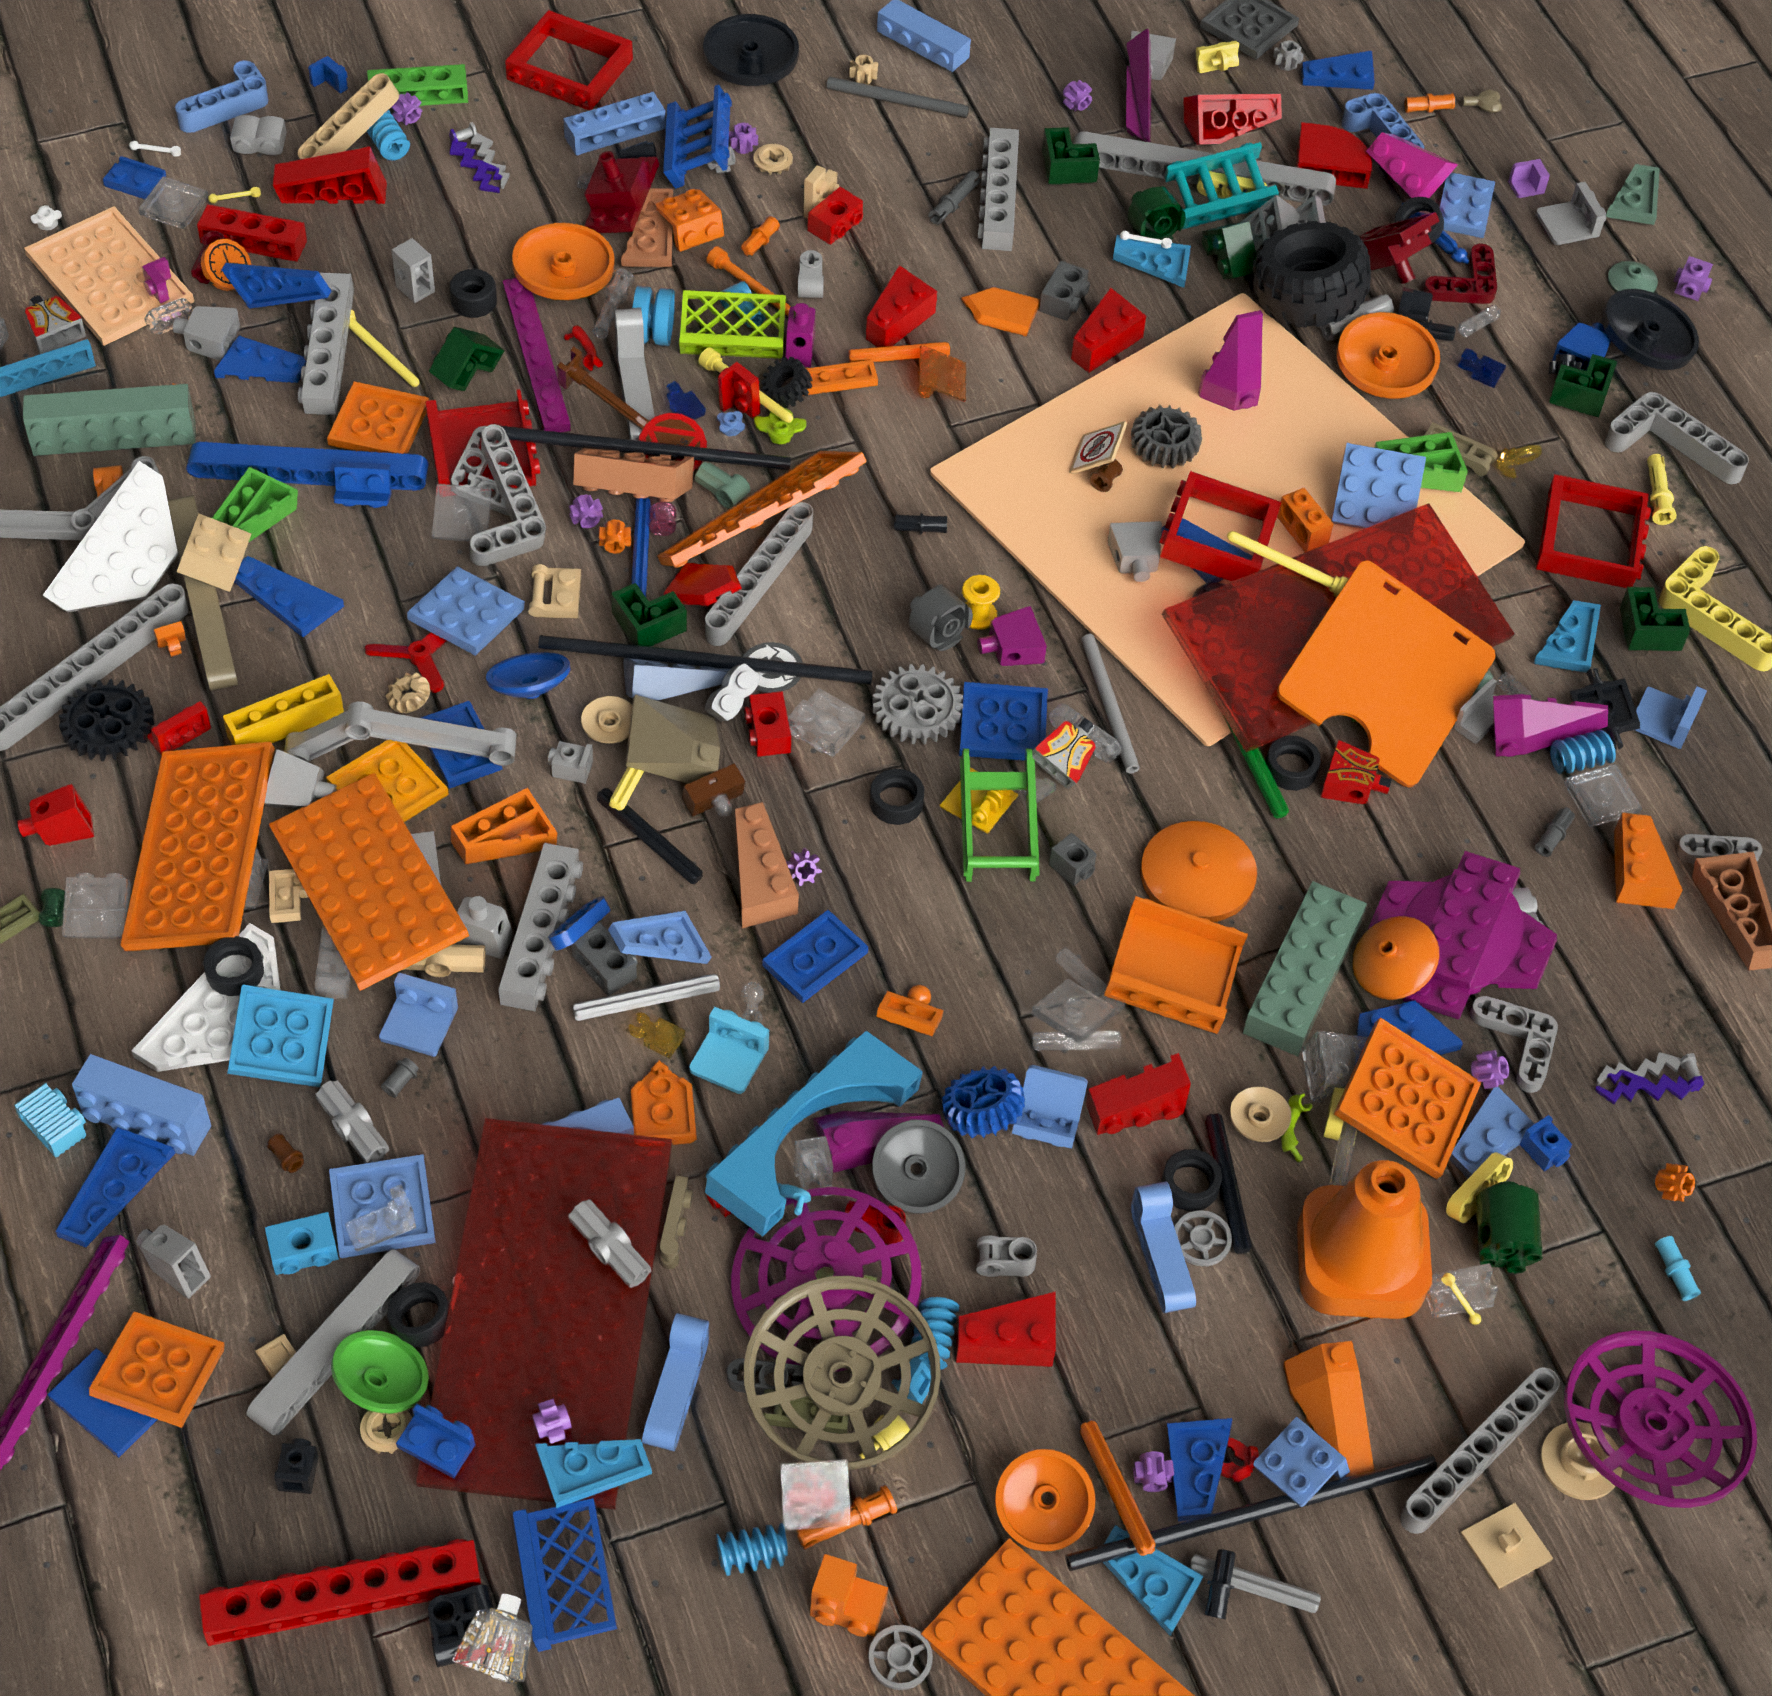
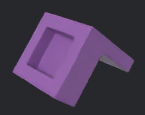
M1540 159L1513 164L1508 183L1517 198L1545 193L1550 175Z

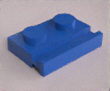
M120 156L118 164L115 163L103 178L105 187L150 200L160 187L161 180L166 179V172L164 169Z

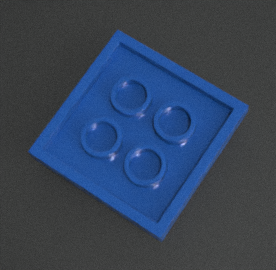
M964 682V705L962 709L959 756H962L963 748H969V757L1025 761V749H1033L1046 737L1048 688Z

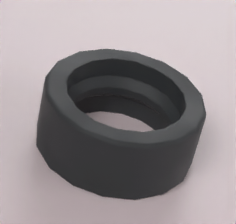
M1414 197L1407 200L1396 212L1395 222L1408 219L1412 214L1419 211L1436 212L1439 222L1431 226L1432 231L1428 233L1431 243H1433L1444 230V219L1439 205L1427 197Z
M1288 735L1278 738L1271 744L1265 762L1278 787L1285 790L1298 791L1314 783L1318 775L1321 758L1317 747L1308 739ZM1284 754H1295L1307 761L1309 768L1302 772H1291L1283 769L1276 759Z
M890 769L877 775L871 783L870 807L873 814L879 820L895 825L910 823L916 819L923 810L925 789L922 781L914 773L904 769ZM892 787L904 788L910 791L914 796V800L907 805L892 806L880 798V793Z
M225 937L216 941L207 949L203 959L208 983L212 989L222 995L239 996L242 985L256 987L261 982L264 974L260 950L255 943L244 937ZM232 955L246 956L252 961L251 968L238 977L228 978L220 976L216 972L217 964L222 959Z
M1184 1149L1174 1153L1167 1160L1161 1182H1168L1172 1192L1173 1205L1176 1208L1185 1211H1197L1209 1207L1217 1199L1222 1181V1173L1216 1160L1206 1152L1196 1149ZM1183 1167L1199 1169L1209 1178V1188L1201 1193L1183 1191L1175 1184L1173 1179L1174 1173Z
M421 1282L408 1285L393 1296L388 1305L387 1317L395 1335L413 1347H425L438 1342L447 1334L452 1324L453 1312L445 1293L438 1286ZM424 1302L437 1304L438 1311L435 1317L427 1324L420 1327H407L403 1325L402 1319L411 1307Z

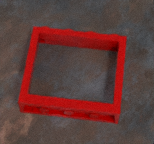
M548 10L505 60L506 78L514 83L590 111L633 60L632 41ZM548 36L610 58L588 86L526 63Z
M1190 471L1187 481L1181 480L1176 495L1181 496V498L1175 496L1171 512L1175 514L1169 513L1164 527L1169 529V531L1163 530L1159 543L1164 544L1160 557L1253 589L1264 557L1253 552L1251 560L1176 534L1189 497H1193L1263 521L1257 542L1268 547L1282 502Z
M1554 474L1548 491L1536 569L1622 588L1633 587L1635 580L1641 579L1644 564H1640V560H1643L1646 552V544H1642V541L1646 540L1649 525L1645 524V520L1648 521L1651 513V508L1647 507L1649 494ZM1561 500L1634 515L1627 566L1554 551Z

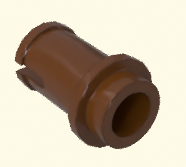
M276 1134L269 1139L267 1148L281 1162L280 1167L284 1171L294 1173L303 1166L302 1152L295 1150L283 1134Z

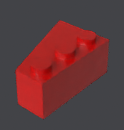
M899 265L867 316L866 340L876 347L895 345L936 313L937 290Z
M1110 288L1074 336L1071 359L1086 372H1092L1143 338L1147 316Z
M1180 1054L1171 1055V1062L1153 1068L1152 1063L1143 1067L1144 1073L1126 1079L1124 1074L1089 1088L1086 1107L1097 1135L1103 1133L1115 1134L1124 1128L1132 1126L1144 1127L1153 1121L1161 1119L1172 1120L1184 1114L1191 1082Z
M1056 1291L959 1316L956 1333V1363L1053 1366L1056 1352Z

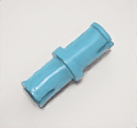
M1667 1236L1658 1240L1655 1243V1247L1658 1249L1667 1267L1665 1269L1667 1276L1672 1277L1682 1300H1691L1700 1295L1701 1291L1698 1289L1689 1270L1691 1265L1688 1260L1683 1259L1673 1236Z

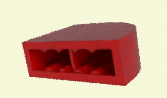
M1301 122L1297 143V168L1330 173L1336 178V185L1368 189L1372 172V158L1366 152L1368 149L1366 145L1350 132L1334 126Z

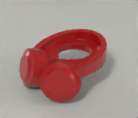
M1229 1437L1227 1447L1233 1450L1236 1458L1243 1461V1466H1238L1233 1462L1223 1463L1221 1476L1231 1478L1233 1482H1240L1249 1477L1253 1472L1252 1469L1255 1468L1254 1461L1259 1457V1452L1256 1446L1246 1447L1240 1441Z

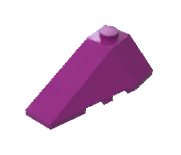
M1261 310L1236 315L1223 338L1225 343L1220 352L1214 353L1212 357L1213 364L1201 376L1198 392L1200 398L1233 411L1258 406L1262 376L1263 313Z
M1525 694L1493 696V733L1496 756L1513 757L1515 755H1525L1551 746L1556 740H1563L1567 737L1573 738L1576 735H1584L1608 726V705L1574 701L1569 705L1557 703L1556 698L1548 697L1546 701L1531 700V695Z
M840 1111L813 1118V1123L831 1174L872 1163L874 1150L880 1139L888 1130L902 1122L927 1120L944 1127L940 1114Z

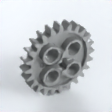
M910 664L909 671H905L900 666L898 674L889 671L888 679L882 677L881 684L875 687L872 704L873 714H876V723L882 722L883 731L890 729V737L900 734L901 742L907 737L911 738L912 744H915L917 738H921L922 743L926 744L929 737L934 742H937L938 734L946 738L948 730L954 731L956 723L961 721L964 704H962L963 695L959 694L960 686H953V678L945 680L944 671L938 675L935 674V667L925 671V666L922 664L919 670H915L914 666Z

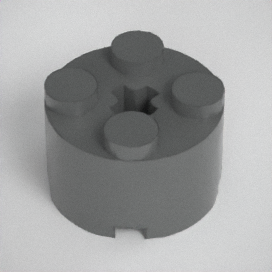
M942 584L937 585L923 596L915 597L910 604V609L912 610L909 618L910 629L929 646L939 651H945L955 646L963 638L960 633L964 628L969 629L972 623L973 613L971 608Z

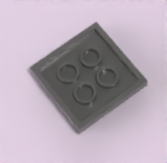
M1225 0L1201 20L1200 27L1225 42H1239L1238 50L1257 60L1296 28L1299 18L1269 0Z

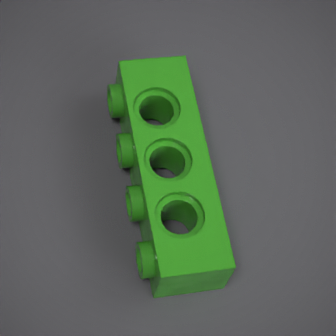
M465 64L367 70L368 81L376 74L384 73L390 78L399 95L406 94L407 92L411 96L415 95L422 102L419 106L469 103Z

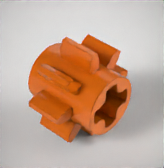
M620 520L608 521L605 527H599V546H604L605 550L609 553H621L625 546H631V527H626L625 523Z
M1666 1163V1169L1658 1171L1655 1185L1658 1191L1663 1192L1662 1199L1683 1202L1684 1196L1692 1194L1695 1187V1179L1691 1173H1687L1688 1166Z

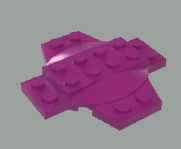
M1464 851L1458 868L1454 869L1452 875L1442 877L1434 882L1388 881L1368 929L1387 918L1397 916L1411 917L1427 925L1435 935L1439 945V962L1432 978L1419 991L1403 998L1404 1002L1415 1000L1425 1009L1459 1020L1469 995L1481 992V988L1489 984H1497L1498 988H1538L1556 944L1557 934L1520 909L1512 893L1519 879L1521 868Z

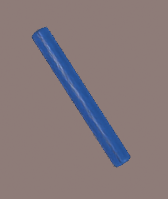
M637 498L632 584L636 583L646 597L651 500L649 498Z

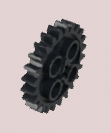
M112 679L108 681L107 685H103L98 680L97 687L94 688L90 684H86L87 691L83 692L77 689V698L68 696L69 705H62L63 714H59V728L64 742L69 744L71 751L77 749L79 756L87 752L89 760H92L96 754L100 755L101 761H104L106 755L110 754L113 760H116L117 753L119 752L124 756H128L127 749L131 748L137 751V742L146 743L145 735L150 734L151 726L155 725L154 711L149 697L144 696L142 689L136 691L135 684H131L126 688L124 680H121L118 685H114Z

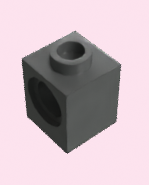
M1070 833L1051 848L1049 865L1075 886L1082 879L1087 880L1092 876L1095 871L1097 854L1073 833Z

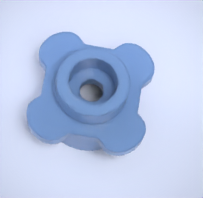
M739 411L719 413L717 420L720 422V432L727 436H736L745 429V424L741 420L743 414Z

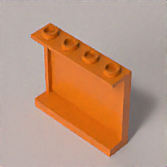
M1135 896L1104 996L1218 1034L1226 1016V1005L1242 947L1248 934L1233 927H1226L1211 922L1207 918L1197 917L1182 912L1180 909L1170 908L1155 903L1150 899Z

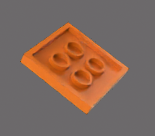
M354 381L327 437L328 445L353 451L408 454L426 415L425 401H429V397Z
M134 1311L89 1388V1396L182 1428L224 1352V1342Z

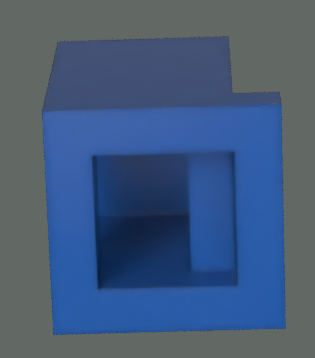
M1549 1115L1528 1128L1520 1143V1146L1543 1171H1546L1553 1165L1559 1167L1564 1164L1570 1157L1569 1150L1572 1146L1571 1142L1552 1123L1553 1119Z

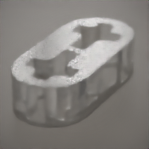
M177 299L149 311L145 316V323L152 333L163 334L173 330V323L176 317L189 320L194 308L187 299Z

